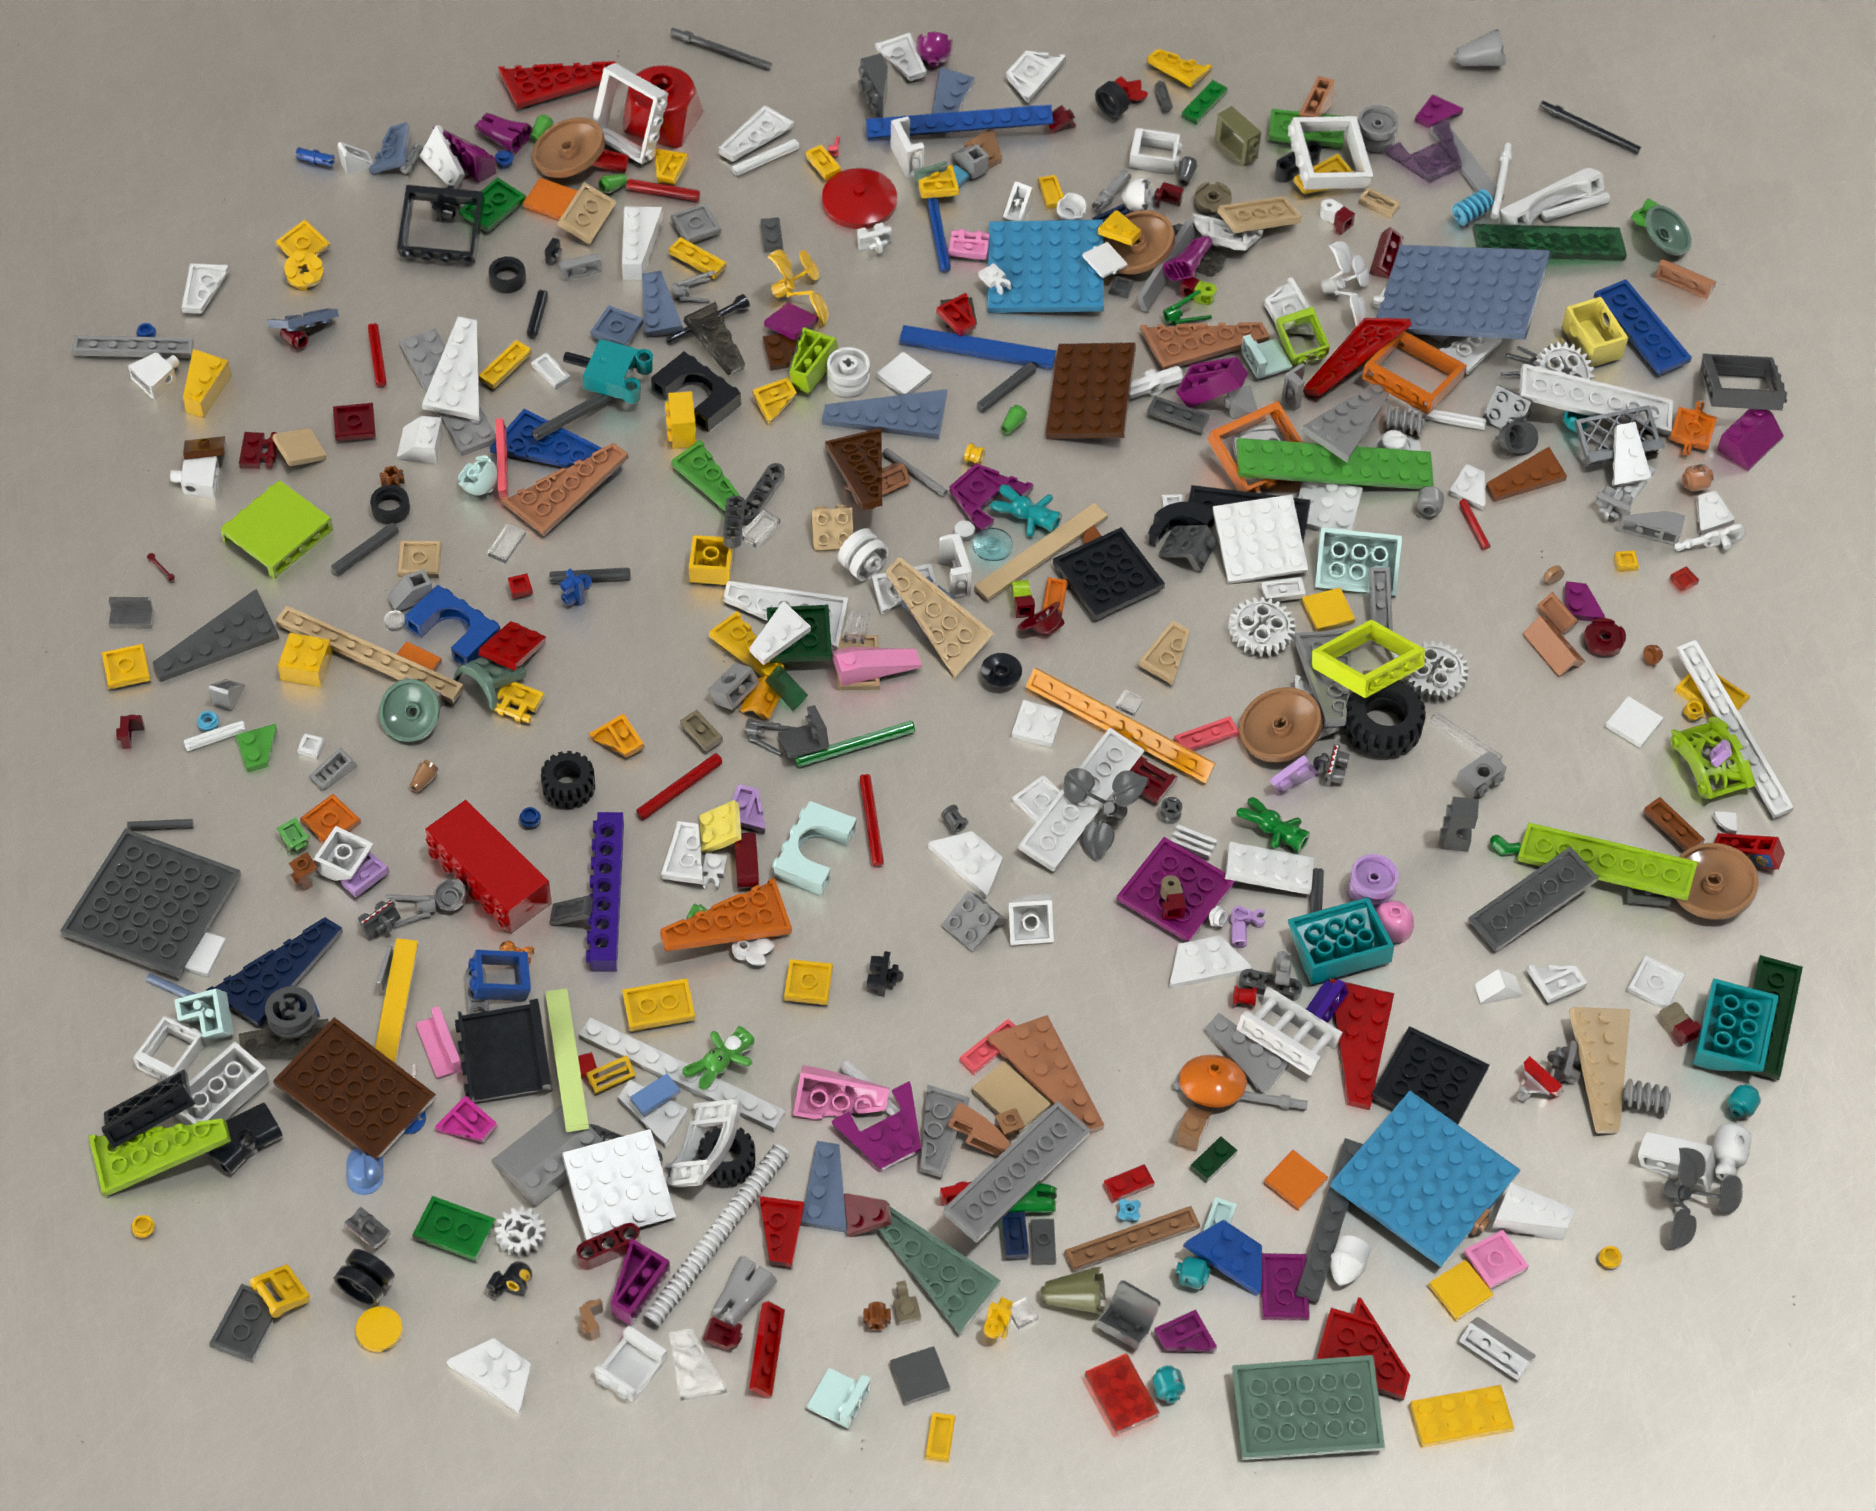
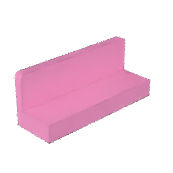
M440 1006L431 1008L432 1018L417 1022L416 1027L436 1079H441L459 1073L462 1069L461 1060Z

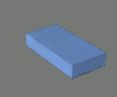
M665 1074L630 1096V1101L641 1115L645 1116L678 1095L680 1088L668 1074Z

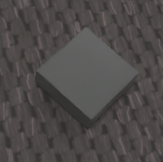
M1115 276L1110 288V294L1128 298L1133 288L1134 280Z

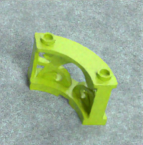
M1719 717L1708 718V723L1682 731L1671 730V745L1688 762L1697 781V791L1701 797L1710 800L1743 788L1756 786L1748 759H1743L1740 752L1743 749L1740 741L1735 734L1731 735L1727 730L1729 729L1728 724ZM1726 739L1730 742L1732 753L1726 760H1731L1732 765L1728 763L1726 768L1725 760L1716 768L1711 762L1701 757L1705 743L1715 748L1722 740ZM1719 777H1722L1723 787L1712 790L1709 779H1713L1715 782L1714 786H1716ZM1728 779L1738 781V783L1727 786Z

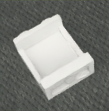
M909 117L891 121V149L906 178L914 176V170L924 168L923 143L911 145L909 141Z
M948 534L940 537L939 563H951L953 566L950 569L949 594L954 599L971 596L972 570L960 534Z
M628 1325L623 1332V1340L601 1367L599 1365L596 1366L595 1376L600 1385L606 1388L609 1386L615 1390V1393L621 1399H628L634 1403L667 1361V1350Z

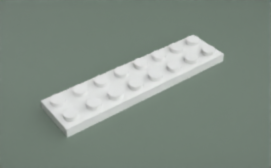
M1523 364L1521 367L1519 395L1534 403L1591 417L1650 405L1657 432L1669 436L1672 431L1673 400L1528 364ZM1639 412L1635 418L1645 423L1647 421L1646 412ZM1620 416L1617 422L1627 424L1630 422V419ZM1636 424L1637 428H1640V429L1643 428V427L1639 426L1638 424Z
M1109 728L1079 767L1089 771L1094 777L1095 785L1089 792L1108 801L1114 793L1112 783L1115 777L1122 771H1129L1145 750ZM1062 789L1019 844L1018 849L1054 872L1081 837L1086 825L1093 821L1104 804L1088 795L1083 802L1072 803L1066 799Z

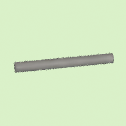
M884 449V456L894 463L905 464L907 472L944 497L947 494V489L890 449Z

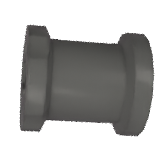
M956 805L948 806L941 813V817L943 820H947L953 833L962 831L968 825V820L961 816Z

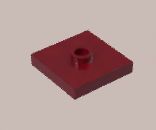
M373 402L333 406L336 442L376 438Z

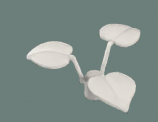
M1338 241L1332 243L1329 247L1333 251L1341 271L1329 277V279L1323 280L1322 290L1326 295L1335 293V296H1350L1355 324L1358 326L1363 318H1368L1366 304L1363 298L1358 297L1356 293L1342 292V289L1345 288L1346 281L1354 278L1358 279L1361 287L1367 286L1370 282V273L1363 257L1356 255L1352 260L1349 246L1345 242ZM1352 262L1356 274L1346 278H1339L1343 273L1350 272Z

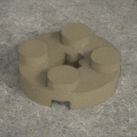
M1205 182L1196 189L1194 205L1202 212L1208 213L1209 216L1217 214L1218 206L1231 204V190L1220 182H1215V184Z

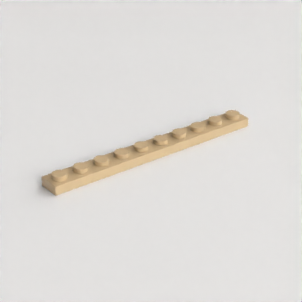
M286 606L276 619L278 626L295 634L329 639L333 651L400 681L405 677L422 681L432 689L441 692L442 699L451 704H454L464 690V685L460 682L292 607Z

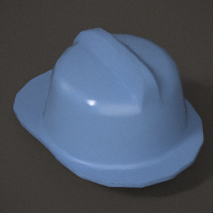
M357 1148L351 1151L347 1158L346 1178L348 1186L352 1191L357 1194L367 1195L379 1189L383 1182V1156L377 1161Z

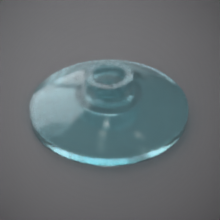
M986 528L975 535L972 546L978 557L994 562L1003 560L1010 555L1013 549V541L1010 535L1001 529Z

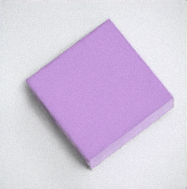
M1726 739L1722 740L1710 751L1711 764L1716 768L1732 755L1730 742Z

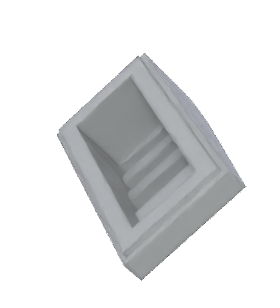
M340 747L309 777L324 791L353 771L358 765ZM342 760L346 762L343 765L340 763ZM334 765L339 767L337 771L333 768ZM330 770L333 774L329 776L326 771ZM323 775L327 780L323 782L319 776Z

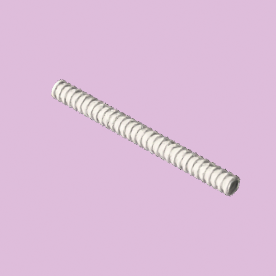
M780 1144L772 1145V1149H769L768 1154L760 1161V1165H757L756 1170H753L747 1178L748 1181L743 1183V1186L736 1192L735 1197L723 1209V1213L719 1214V1218L714 1222L715 1224H712L711 1229L707 1230V1235H703L702 1240L694 1247V1251H691L690 1256L685 1259L686 1262L681 1264V1267L677 1269V1273H674L673 1278L668 1281L669 1284H666L664 1289L660 1291V1295H657L656 1301H653L652 1306L647 1308L648 1312H644L643 1317L649 1325L659 1328L661 1322L665 1321V1316H668L670 1314L669 1311H672L674 1305L678 1304V1300H681L682 1294H685L686 1289L691 1287L690 1283H694L695 1278L699 1276V1272H702L703 1267L707 1266V1261H710L712 1256L716 1254V1250H719L720 1245H723L724 1240L729 1236L728 1234H731L732 1229L736 1228V1223L741 1221V1218L748 1212L749 1207H752L753 1202L761 1195V1191H764L765 1186L773 1179V1175H776L777 1170H780L785 1163V1159L789 1158V1152L785 1147Z

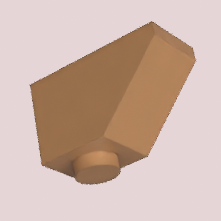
M1191 1105L1186 1111L1178 1129L1176 1144L1197 1151L1212 1112Z

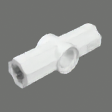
M1174 366L1159 372L1154 369L1146 371L1142 377L1132 380L1130 399L1148 393L1155 396L1162 393L1166 387L1181 383L1184 378L1182 370L1179 366Z

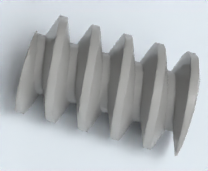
M1388 405L1384 424H1386L1387 430H1390L1392 425H1394V430H1398L1401 427L1402 433L1409 429L1410 435H1413L1415 430H1417L1418 437H1420L1423 432L1426 416L1423 418L1421 411L1415 416L1414 410L1407 414L1406 408L1400 413L1398 406L1392 411L1391 405Z
M1628 1079L1623 1090L1622 1105L1627 1100L1628 1107L1630 1108L1636 1102L1637 1109L1639 1110L1645 1104L1646 1111H1649L1651 1106H1654L1655 1113H1658L1660 1108H1663L1664 1115H1667L1671 1092L1669 1093L1668 1086H1664L1660 1091L1659 1084H1655L1651 1090L1649 1082L1642 1087L1641 1081L1638 1080L1633 1085V1080Z

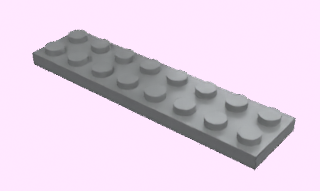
M436 328L399 341L404 355L426 393L446 347ZM480 405V421L437 412L461 456L488 447L496 441V434Z
M1057 1101L943 1209L942 1213L977 1243L1090 1134L1091 1129Z

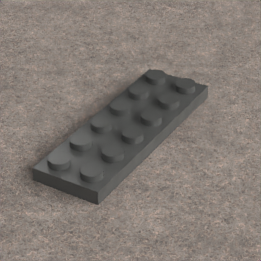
M1570 846L1471 915L1468 921L1491 948L1497 952L1597 882L1598 876Z

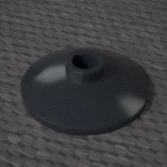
M995 653L983 661L981 675L985 682L993 687L1008 688L1020 680L1022 666L1019 660L1010 654Z

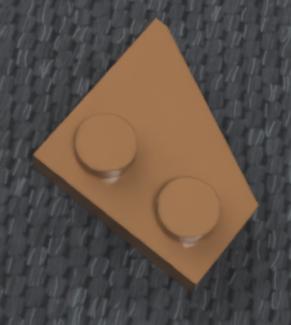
M994 129L987 130L964 143V147L978 144L989 155L988 170L1002 162V155Z

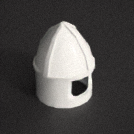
M1340 1236L1335 1250L1331 1254V1273L1339 1286H1344L1354 1281L1366 1269L1371 1248L1365 1241L1354 1236Z

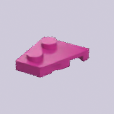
M465 1095L435 1128L441 1133L484 1142L498 1127V1124Z

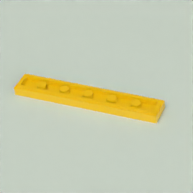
M396 938L375 1045L378 1051L394 1063L397 1061L419 945L417 940Z

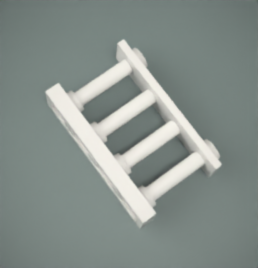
M1268 986L1261 1001L1263 1006L1255 1015L1246 1010L1242 1014L1236 1030L1312 1076L1321 1058L1318 1054L1326 1045L1335 1049L1343 1032ZM1270 1010L1282 1016L1273 1027L1262 1020ZM1289 1021L1300 1027L1292 1038L1280 1032ZM1308 1033L1319 1039L1311 1050L1300 1044L1301 1040Z

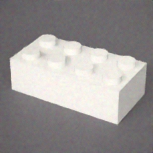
M234 1042L189 1082L190 1093L195 1100V1105L174 1117L183 1125L195 1124L198 1121L228 1119L269 1082L266 1068Z

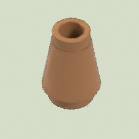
M428 760L419 763L409 786L413 790L420 792L437 776L438 767Z

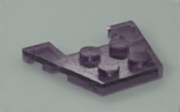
M1448 120L1433 126V132L1440 141L1415 153L1409 154L1400 142L1385 148L1387 156L1428 183L1462 168L1460 155Z

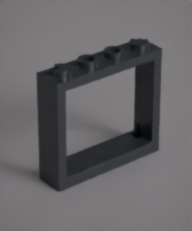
M406 185L397 244L399 255L406 259L416 257L426 261L438 259L442 262L476 263L485 201L483 192ZM414 200L475 205L476 211L470 252L407 246Z

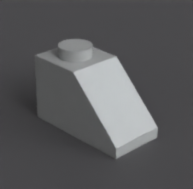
M1251 385L1242 386L1228 392L1227 396H1224V406L1228 408L1229 414L1233 418L1239 419L1257 410Z

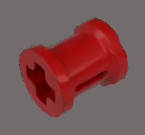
M1234 985L1233 1005L1240 1003L1251 1004L1252 1007H1255L1257 987L1246 989Z

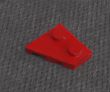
M967 293L937 307L936 313L959 336L975 329L976 322L972 315L971 305L968 303Z

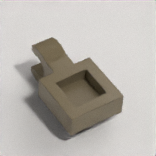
M906 1281L896 1282V1291L899 1299L893 1301L898 1325L921 1321V1313L916 1296L909 1297Z

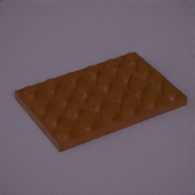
M1135 342L1058 344L1046 427L1047 439L1125 438L1136 353Z
M335 1017L273 1080L274 1085L358 1150L365 1152L366 1155H370L377 1161L437 1098L436 1094Z

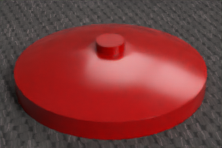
M866 168L847 169L835 174L826 182L822 191V206L827 216L841 226L851 229H869L878 223H885L892 217L897 207V190L892 181L880 172Z

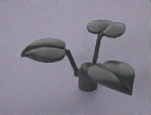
M1074 768L1066 773L1063 784L1066 799L1072 803H1081L1088 795L1104 804V812L1108 816L1107 818L1100 819L1099 823H1088L1083 831L1082 841L1084 848L1093 859L1100 861L1114 841L1113 828L1104 822H1113L1114 818L1120 820L1127 815V806L1133 804L1142 794L1149 781L1147 777L1128 770L1120 772L1112 783V789L1115 792L1113 794L1114 800L1106 801L1089 792L1095 785L1094 777L1089 771Z
M1679 1148V1180L1670 1179L1664 1186L1665 1196L1674 1199L1673 1202L1683 1208L1674 1217L1669 1249H1676L1691 1242L1696 1232V1218L1690 1215L1691 1210L1681 1201L1688 1200L1692 1194L1720 1198L1719 1210L1724 1213H1731L1739 1207L1743 1197L1742 1182L1735 1175L1725 1177L1720 1186V1194L1691 1189V1186L1697 1184V1179L1704 1175L1706 1168L1703 1154L1692 1148Z

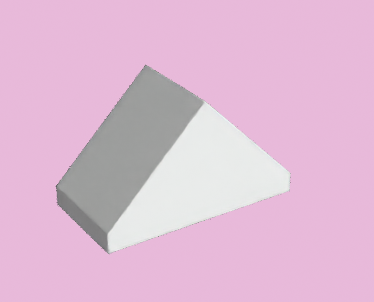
M342 142L338 143L340 162L347 175L369 169L370 165L374 164L367 151Z
M1015 181L1003 215L1004 218L1011 221H1023L1032 207L1033 187Z
M1500 969L1474 984L1480 1005L1518 998L1523 995L1516 976Z

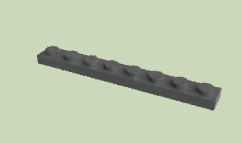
M1347 1138L1344 1139L1332 1180L1363 1144ZM1329 1187L1296 1296L1306 1297L1316 1303L1320 1299L1331 1263V1254L1335 1250L1349 1204V1200L1332 1187Z

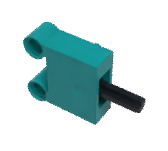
M599 339L591 358L571 352H565L563 362L586 368L583 374V389L623 399L629 404L637 403L641 398L640 381L636 378H630L634 368L641 375H648L653 371V353L650 350L636 349Z

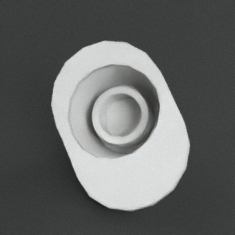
M1398 430L1387 431L1374 445V448L1421 451V445L1417 439Z

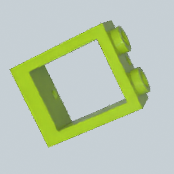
M1313 306L1276 319L1275 328L1292 366L1300 365L1301 363L1305 365L1310 360H1320L1328 355L1330 345ZM1310 323L1319 347L1295 355L1286 330Z

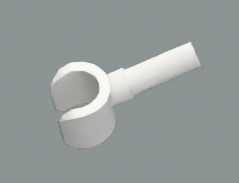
M1384 287L1380 296L1374 295L1372 307L1380 308L1381 302L1384 301L1383 296L1386 287Z

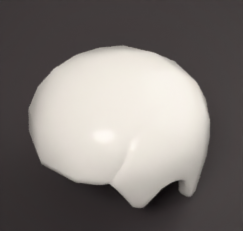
M1067 193L1057 204V214L1062 220H1081L1086 212L1087 203L1084 197L1078 193Z

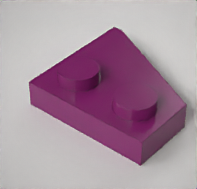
M1432 94L1415 116L1414 122L1430 128L1442 122L1450 121V117L1454 115L1461 116L1464 108Z

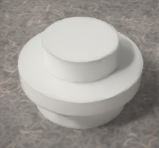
M1219 905L1211 910L1209 920L1212 926L1222 927L1227 922L1228 911L1224 907Z

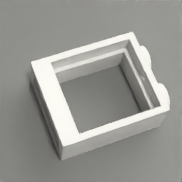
M1136 128L1129 168L1174 174V168L1179 166L1180 156H1177V153L1181 154L1183 145L1182 142H1179L1180 134ZM1141 145L1173 150L1171 159L1140 154Z
M164 1016L133 1057L137 1069L161 1081L183 1069L187 1071L205 1046L202 1033L196 1028L190 1029L184 1026L175 1018L170 1019ZM168 1034L191 1044L174 1068L152 1057Z

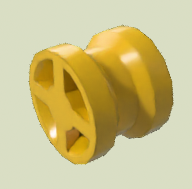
M969 443L964 454V462H973L974 464L981 465L986 448H978L975 444Z

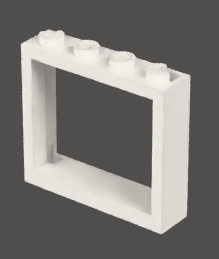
M614 63L603 70L592 120L601 127L606 144L643 164L652 160L655 156V147L659 139L660 127L663 123L668 93ZM618 80L653 99L642 147L607 127Z
M1356 116L1293 117L1291 124L1288 126V136L1291 138V148L1296 156V166L1299 167L1300 180L1303 181L1304 189L1368 188L1373 178V173ZM1345 131L1356 172L1314 173L1303 132Z

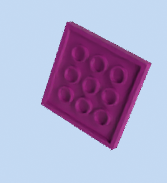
M1163 837L1117 895V901L1185 942H1190L1209 919L1211 910L1219 906L1236 881L1225 879V872ZM1172 875L1180 880L1186 905L1184 918L1167 920L1162 918V905L1165 899L1162 898L1160 890L1162 880L1166 876Z

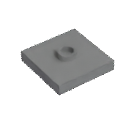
M706 203L671 215V221L681 237L690 243H695L721 233V228Z

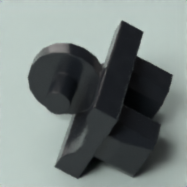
M448 185L447 187L449 189H455L453 185ZM430 201L432 204L431 208L438 213L437 221L441 223L445 218L452 220L455 218L457 211L456 207L452 205L462 206V204Z
M884 951L883 956H871L870 970L881 972L880 975L868 974L867 988L878 990V996L882 997L885 996L887 980L890 981V986H896V982L902 981L904 973L898 970L899 966L897 964H893L892 968H890L891 952Z

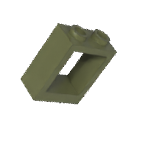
M1231 106L1218 114L1214 140L1243 166L1254 162L1258 158L1261 131ZM1235 132L1241 139H1243L1244 143L1241 142L1233 133Z

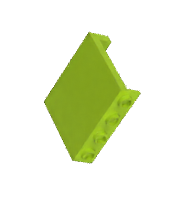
M279 480L274 485H271L262 495L256 497L245 509L240 510L234 518L227 521L220 529L224 542L229 539L265 565L268 568L269 575L276 579L331 533L333 526L331 517Z

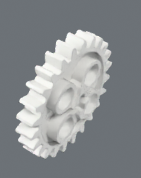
M1559 342L1555 345L1550 344L1536 356L1537 359L1533 362L1536 367L1592 380L1595 375L1590 373L1594 370V367L1588 366L1592 361L1585 360L1587 354L1581 355V348L1577 351L1574 350V344L1568 348L1567 342L1562 344V346Z
M1253 597V602L1246 599L1245 605L1239 603L1238 609L1234 608L1233 614H1230L1229 635H1233V642L1238 641L1237 647L1245 646L1244 652L1251 649L1252 655L1256 651L1259 652L1260 656L1263 655V652H1267L1271 656V651L1279 654V649L1285 650L1286 645H1290L1291 639L1294 638L1296 625H1294L1295 619L1291 618L1292 612H1286V606L1280 608L1279 601L1273 604L1272 598L1268 602H1265L1264 597L1261 598V601H1257Z
M1433 640L1431 645L1423 641L1422 648L1425 649L1424 667L1407 675L1402 680L1407 681V685L1413 686V692L1419 691L1421 697L1426 694L1427 700H1430L1431 696H1434L1436 701H1438L1439 696L1447 700L1448 694L1454 697L1455 692L1460 693L1461 688L1465 687L1468 679L1469 667H1466L1467 660H1462L1463 654H1456L1457 648L1450 650V644L1443 647L1441 641L1438 645H1435ZM1442 658V661L1439 664V668L1435 670L1439 659ZM1434 672L1432 680L1430 681V683H1427L1430 679L1431 673Z

